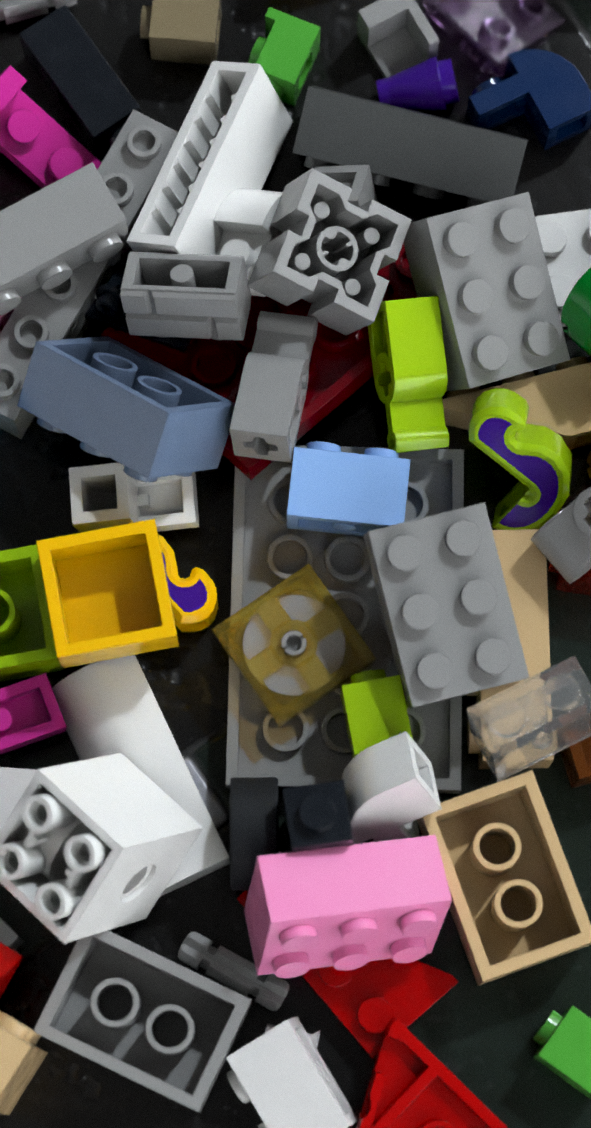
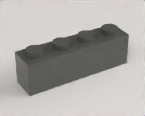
M308 86L293 153L306 156L303 166L313 169L315 166L338 164L370 165L375 185L390 187L391 179L395 178L413 183L411 190L413 194L443 201L447 191L467 196L465 206L472 207L514 196L528 139L316 86Z

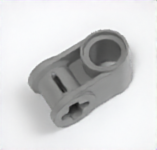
M591 487L581 492L566 508L547 521L531 538V541L569 584L578 580L591 569Z

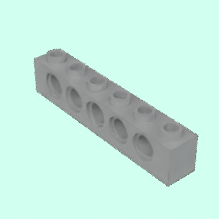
M134 109L98 168L99 174L127 220L129 234L178 134L177 131ZM127 241L123 243V248L113 257L98 263L90 260L72 270L73 274L61 285L48 290L40 287L21 298V303L15 308L0 333V428L19 439L23 438L35 416L18 407L17 404L36 341L82 337L91 320L85 319V314L96 299V291L99 286L106 284L113 275L112 268L117 261L121 260L123 251L131 248Z

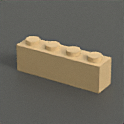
M539 529L492 530L529 678L466 694V696H476L477 719H467L468 754H478V769L549 768L554 760L547 560L531 541V538Z

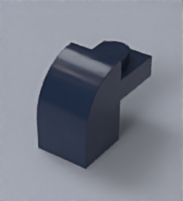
M540 49L520 50L508 54L503 76L505 80L502 81L500 77L491 78L473 90L472 95L468 99L465 116L469 125L490 130L524 114L543 149L546 150L591 128V90L578 69L564 57Z

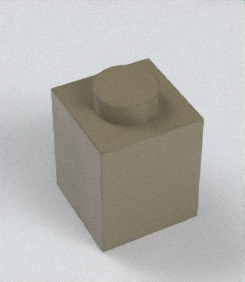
M153 0L152 6L143 5L140 19V39H149L151 60L211 65L212 61H217L222 17L221 0Z

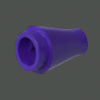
M434 56L388 78L376 80L379 101L381 103L413 111L447 110L448 104L460 102L451 58L438 61L437 56Z

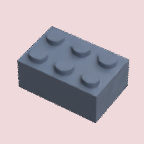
M109 336L36 341L17 406L38 417L37 424L44 429L56 433H67L81 441L80 448L85 452L99 457H110L124 465L123 471L128 476L144 482H156L158 477L171 475L190 477L193 472L218 469L230 432L229 428L235 403Z

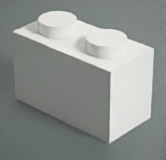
M297 1016L283 1021L226 1057L232 1070L227 1072L228 1080L234 1092L243 1103L246 1104L251 1101L263 1121L258 1125V1128H348L358 1121L352 1107L316 1047L314 1048L309 1035Z

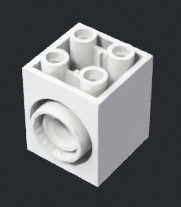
M121 752L41 768L36 771L0 831V883L65 944L146 919L204 827Z

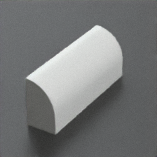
M212 61L128 236L127 243L133 252L216 255L223 229L214 221V217L222 201L236 189L262 190L293 120L261 64Z
M132 655L90 663L58 682L52 690L67 726L66 731L80 761L121 752L204 827L161 896L229 865V855L136 656Z

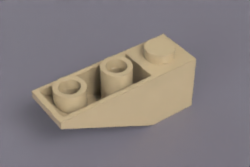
M585 356L561 362L556 366V371L535 376L534 371L502 379L501 385L481 390L480 386L471 389L449 391L446 394L447 398L442 399L445 425L469 430L473 404L477 397L483 392L494 388H506L526 399L529 405L527 424L548 427L562 436L569 450L591 445V362Z

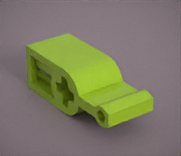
M438 296L382 301L374 323L368 325V334L376 392L379 399L385 404L388 448L396 451V453L449 447V432L445 425L442 400L447 390L448 374Z

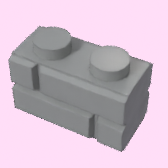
M130 252L120 288V298L124 313H126L129 335L156 336L160 338L243 340L251 306V291L247 287L249 280L247 279L245 257Z

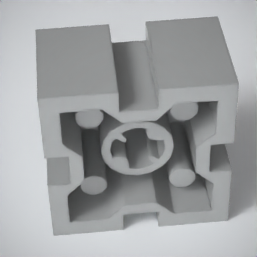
M311 168L285 186L270 225L282 231V234L262 246L247 287L285 306L303 299L311 303L307 314L308 317H317V322L347 336L374 323L389 283L388 280L377 275L378 270L397 261L412 220L373 199L360 207L349 203L348 199L352 188Z

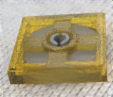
M307 564L212 628L213 634L278 727H281L350 680V676L363 671L376 661L374 654L310 564Z

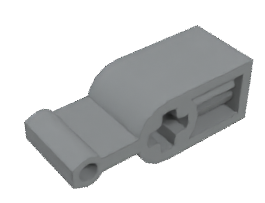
M260 311L252 352L248 353L245 360L229 428L234 456L292 463L306 399L309 363L317 336V317Z

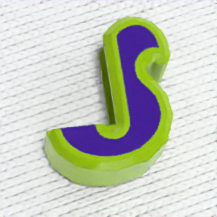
M494 388L483 392L477 397L473 404L472 418L469 424V441L519 480L496 506L492 528L496 530L540 529L559 512L569 496L572 476V453L559 434L545 426L527 424L529 405L526 399L506 388Z

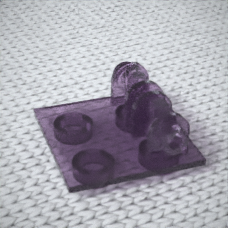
M545 0L421 1V4L426 8L424 15L429 20L432 19L446 34L448 33L447 38L450 41L454 42L464 35L459 49L465 53L473 48L469 57L482 68L481 71L485 75L492 73L495 77H502L504 75L508 54L525 49L562 25L565 21Z

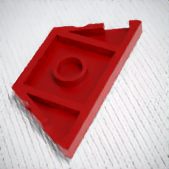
M393 1017L387 1023L356 1128H508L397 1018Z

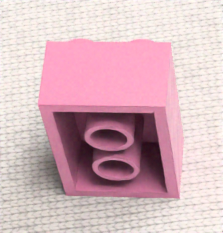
M436 835L257 856L244 909L257 976L275 974L279 978H293L303 975L309 969L334 966L337 970L347 971L360 968L369 961L392 959L397 963H409L432 953L452 901Z

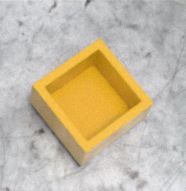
M155 519L36 541L57 659L62 668L179 647Z

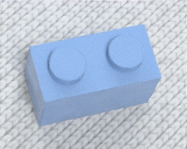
M321 441L307 443V448L294 447L287 507V528L363 536L371 530L403 523L405 520L411 459L399 458V453L387 448H367L364 450V454L341 452L339 445Z

